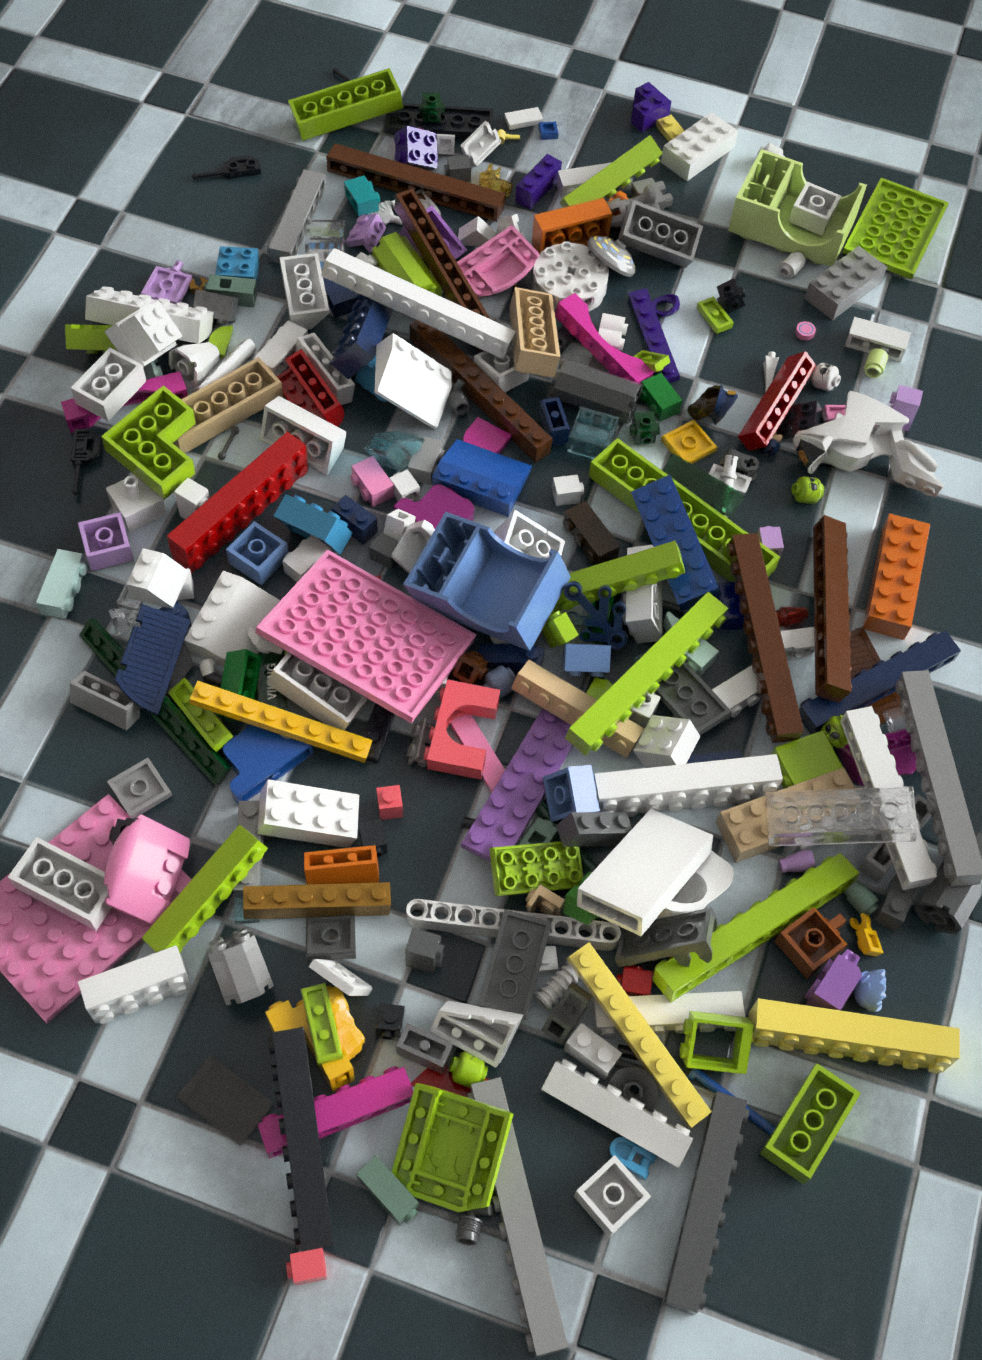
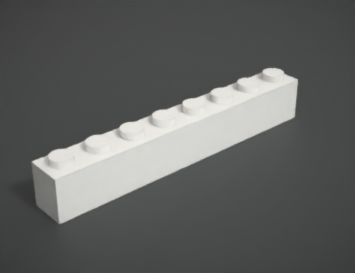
M872 706L846 711L840 722L903 890L930 885L937 877L936 865L934 862H931L927 842L922 839L919 821L917 818H914L911 810V800L908 796L906 797L904 792L903 779L896 771L895 759L888 750L887 738L880 729L879 717L874 713Z

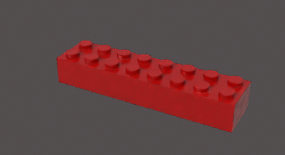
M286 432L167 535L173 560L185 569L189 568L191 573L201 568L209 557L215 555L226 542H230L235 534L241 529L246 528L253 518L262 514L270 503H274L279 495L285 490L290 489L296 480L307 473L306 445L289 432Z

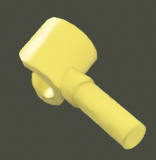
M502 129L497 131L501 140L499 145L503 144L505 139L520 140V135H509Z

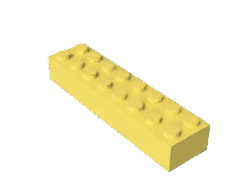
M759 998L749 1011L748 1018L754 1025L751 1042H754V1045L758 1047L774 1045L779 1046V1049L784 1051L800 1049L804 1053L811 1055L820 1052L827 1053L832 1058L853 1057V1060L858 1062L874 1060L884 1066H891L894 1063L903 1065L905 1069L927 1068L931 1073H943L960 1059V1028Z

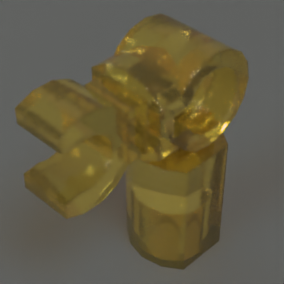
M489 164L487 170L479 175V186L491 188L492 190L506 193L505 196H509L513 189V183L498 178L501 174V167L493 170V164Z

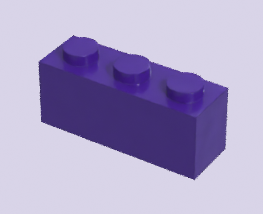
M546 154L516 185L515 202L531 210L557 182V172L561 170L562 161Z

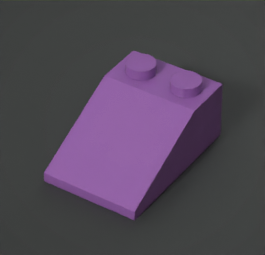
M431 205L426 211L456 260L467 249ZM404 226L399 234L402 237L403 235L407 237V239L410 241L416 252L423 259L421 253L419 252L418 248L416 247L415 243L413 242L411 236L409 235L408 231Z

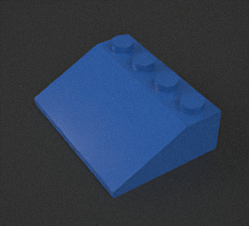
M457 439L440 460L432 476L433 486L440 484L453 489L456 494L469 499L474 505L509 517L532 466Z

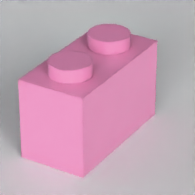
M374 456L351 466L352 475H350L353 485L360 488L363 499L369 501L372 507L394 497V484Z

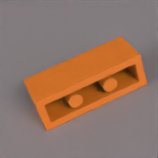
M376 845L304 852V872L307 885L379 882Z

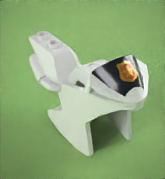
M849 391L845 415L837 413L834 420L798 431L793 438V445L798 457L810 474L814 473L820 463H827L852 472L866 466L870 459L880 455H888L893 478L896 482L932 497H936L944 485L934 476L938 466L936 461L918 444L904 440L902 428L909 422V419L888 405L865 394Z

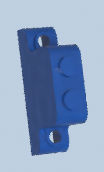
M250 724L247 725L244 731L238 735H233L234 737L223 747L226 762L237 774L230 782L234 801L239 805V801H248L261 792L267 780H278L313 755V746L292 738L285 740L280 734Z

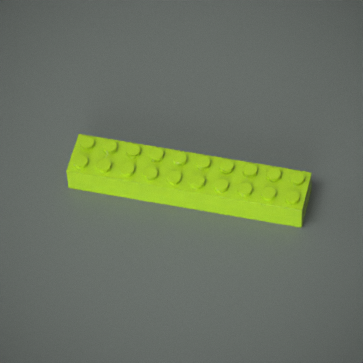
M617 438L591 461L588 477L640 515L631 492L668 474ZM673 479L710 568L735 585V576L730 571L731 558L727 556L726 545L730 542L732 535L748 533ZM760 542L769 577L776 570L780 556Z

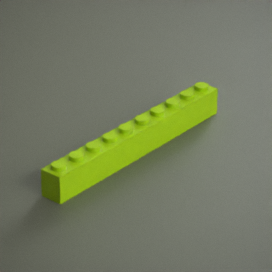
M707 592L569 728L565 739L585 756L591 750L596 752L603 744L602 739L605 736L611 737L618 728L616 725L620 721L625 723L632 714L631 710L634 707L639 709L646 700L645 696L648 693L650 695L654 694L660 686L658 683L662 679L664 681L668 680L674 672L672 669L675 666L679 668L686 661V655L689 652L693 654L699 648V642L702 639L706 641L712 635V629L715 626L719 628L725 622L726 617L724 615L728 607Z
M841 852L834 857H827L820 866L809 868L799 879L793 878L780 891L778 889L774 890L767 899L762 902H755L745 913H737L729 923L718 925L717 929L712 932L711 947L713 955L709 963L700 959L695 952L689 953L691 956L689 967L682 966L674 957L668 961L662 960L655 967L652 981L670 1003L778 935L814 907L818 909L842 894L850 885L857 881L860 872Z

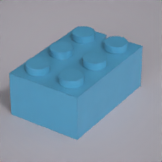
M285 494L273 517L290 531L306 539L312 535L330 547L331 551L341 555L353 534L347 528L348 524L332 511H329L327 514L322 511L323 508L315 503L309 505L305 503L306 500L297 495L291 497Z

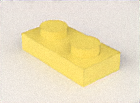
M672 115L656 120V127L668 142L685 131Z

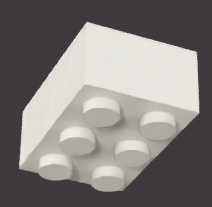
M109 348L71 387L75 403L109 421L146 382L143 365Z

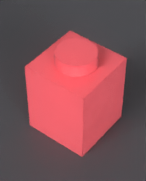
M400 785L376 788L381 820L402 818L403 805Z
M323 1248L290 1254L291 1262H286L288 1280L293 1279L295 1286L327 1280Z

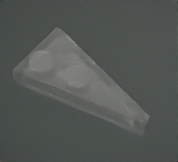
M125 609L109 610L116 635L132 630L133 626L140 627V622H136L139 611Z

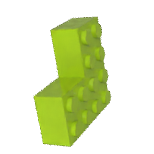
M165 386L159 388L101 436L105 451L164 500L187 478H191L195 474L193 460L173 444V442L195 425L193 409Z

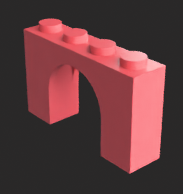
M447 680L446 687L441 688L439 700L442 701L441 706L436 707L434 720H437L436 726H432L430 729L429 740H432L430 747L426 746L424 760H427V769L481 780L486 761V749L456 743L448 735L447 728L454 719L463 715H474L495 720L500 702V690Z

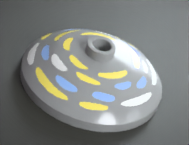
M602 236L590 237L587 242L588 246L603 263L624 276L632 277L634 275L635 265L633 259L625 249L626 245L621 240L617 239L615 241L609 237Z

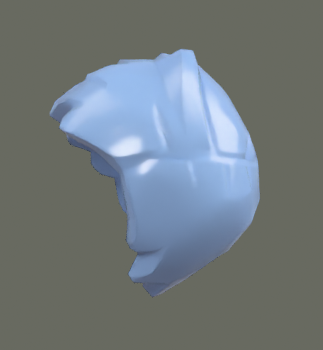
M884 969L862 972V976L854 988L856 1002L868 1011L878 1012L882 1008V1000L886 997Z

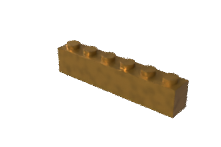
M390 882L243 886L244 920L341 915L379 916L389 915L391 908Z

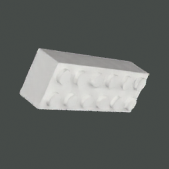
M102 287L86 296L85 320L114 325L145 305H152L159 301L182 335L178 340L199 344L212 334L214 312L207 311L205 307L192 308L188 307L189 305L186 303L174 304L170 303L168 299L155 300L151 299L149 295L136 296L132 295L130 291L118 292L114 291L112 287Z

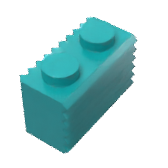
M365 175L344 181L345 195L359 217L379 211L378 203L381 202L378 192L374 191L372 182L368 181Z

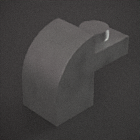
M572 982L559 1004L549 1015L541 1031L562 1045L581 1019L593 996Z

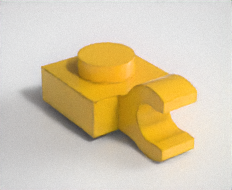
M865 913L860 914L862 918L860 925L856 918H850L851 927L858 930L856 931L858 937L857 944L863 954L875 957L883 954L877 932L872 930L869 915Z

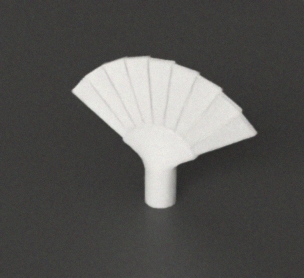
M390 200L379 203V211L371 213H377L384 225L389 223L403 224L399 216L393 214Z

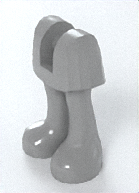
M653 185L645 186L643 193L639 196L626 200H621L618 197L607 203L612 213L616 211L621 213L612 217L610 227H622L626 209L633 200L643 204H650L649 206L660 210L659 204L655 202L656 194Z

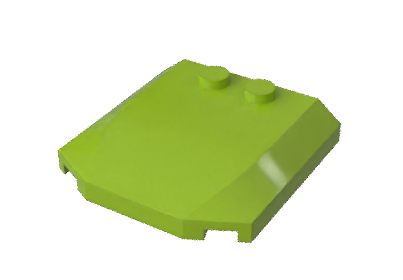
M416 1083L391 1172L413 1197L456 1212L489 1207L514 1114L449 1091Z

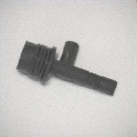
M458 379L454 386L452 384L447 399L448 405L457 415H463L469 410L466 395L460 391L465 384L462 379Z
M490 1204L489 1207L468 1210L466 1215L458 1216L456 1241L464 1245H476L481 1227L483 1226V1221L476 1218V1216L492 1215L493 1206Z

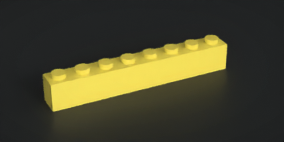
M590 942L566 959L642 1066L653 1076L658 1088L685 1126L692 1128L711 1113L709 1107Z

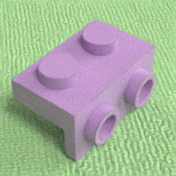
M377 213L361 215L358 217L345 242L349 247L364 245L367 251L372 253V249L378 244L386 226Z

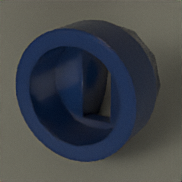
M771 439L768 445L763 447V452H768V456H773L778 452L781 445L775 439Z

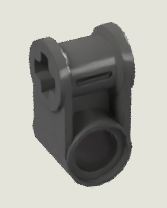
M734 449L726 450L719 465L724 467L726 455H732V458L737 456L735 472L743 475L747 473V476L752 478L751 483L754 482L757 478L756 470L759 467L758 459Z

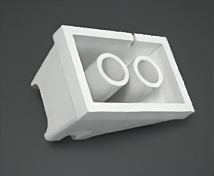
M516 510L510 512L509 517L494 531L495 535L506 544L520 552L537 558L550 557V549L558 551L561 556L565 544L563 539L550 531L546 532L547 529Z

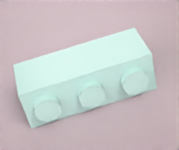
M57 549L36 601L40 614L66 619L68 612L72 611L73 599L75 594L79 593L81 579L88 570V564L85 562L82 553Z

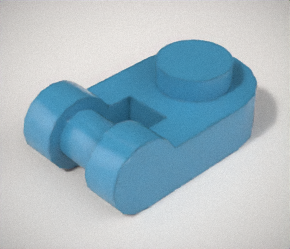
M625 1137L614 1139L609 1148L611 1158L615 1155L628 1171L642 1180L647 1179L649 1175L648 1169L657 1159V1155ZM635 1154L642 1158L639 1165L632 1161Z

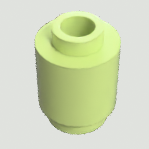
M873 349L869 352L864 366L865 374L868 377L878 378L884 372L888 360V354L884 350Z

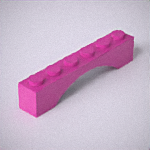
M576 293L558 302L555 310L557 320L578 339L610 374L640 384L641 381L652 377L654 372L641 359L617 350L601 337L591 322L588 305Z
M181 372L147 379L123 406L144 402L162 386H165L180 399L187 397L188 393ZM74 399L61 402L70 433L75 432V429L91 428L101 418L77 405Z

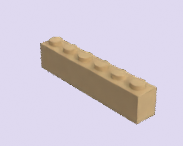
M528 660L519 671L511 687L515 692L570 725H573L597 701L531 660ZM630 719L625 723L620 721L616 725L618 728L611 737L605 736L602 739L605 746L625 758L629 756L645 729Z

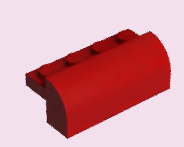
M300 349L285 359L289 369L276 376L282 383L283 395L291 403L338 427L344 419L345 412L307 355Z

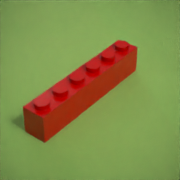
M806 351L789 356L738 435V438L749 451L768 445L815 369L816 364Z

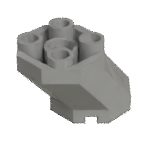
M246 928L233 932V936L223 939V937H219L210 941V948L206 950L226 1005H231L230 1000L235 999L237 1004L243 1003L265 993L264 987L266 985L269 986V989L274 986L253 931L247 932Z

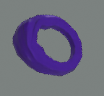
M675 294L660 296L652 302L658 316H670L680 308V300ZM661 302L671 303L673 308L668 311H659L656 306Z

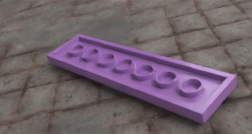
M542 708L462 841L461 848L491 862L489 848L517 845L546 794L543 777L559 771L573 747L565 739L572 725Z

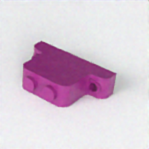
M440 484L434 485L419 502L403 498L394 505V511L400 509L416 516L415 522L426 520L433 525L434 529H436L445 512L474 521V505L472 502L456 494L453 489Z

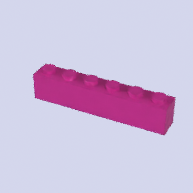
M394 1066L383 1072L384 1075L376 1078L368 1076L360 1080V1084L353 1087L345 1085L338 1088L335 1094L327 1097L325 1094L315 1097L314 1106L319 1139L409 1104L412 1099L413 1089L405 1068L398 1069V1066ZM277 1114L268 1115L262 1119L261 1123H258L269 1159L283 1154L282 1146L287 1145L286 1134H280L278 1120L284 1118L283 1114L279 1116Z

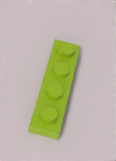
M184 677L168 693L211 748L217 752L234 736L214 712L189 704L194 687Z

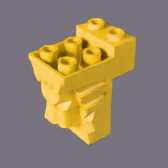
M327 986L343 1059L321 1064L319 1067L333 1093L338 1088L355 1081L354 1070L350 1060L361 1052L362 1045L365 1043V1037L355 1026L354 1019L349 1012V1005L342 991L336 986ZM303 999L296 1004L295 1008H292L289 1000L285 1002L278 1001L272 1004L269 1010L265 1012L272 1032L304 1027L305 1040L317 1061Z

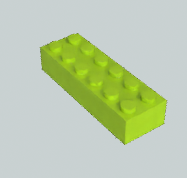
M390 68L288 100L292 118L302 141L403 108L401 91Z

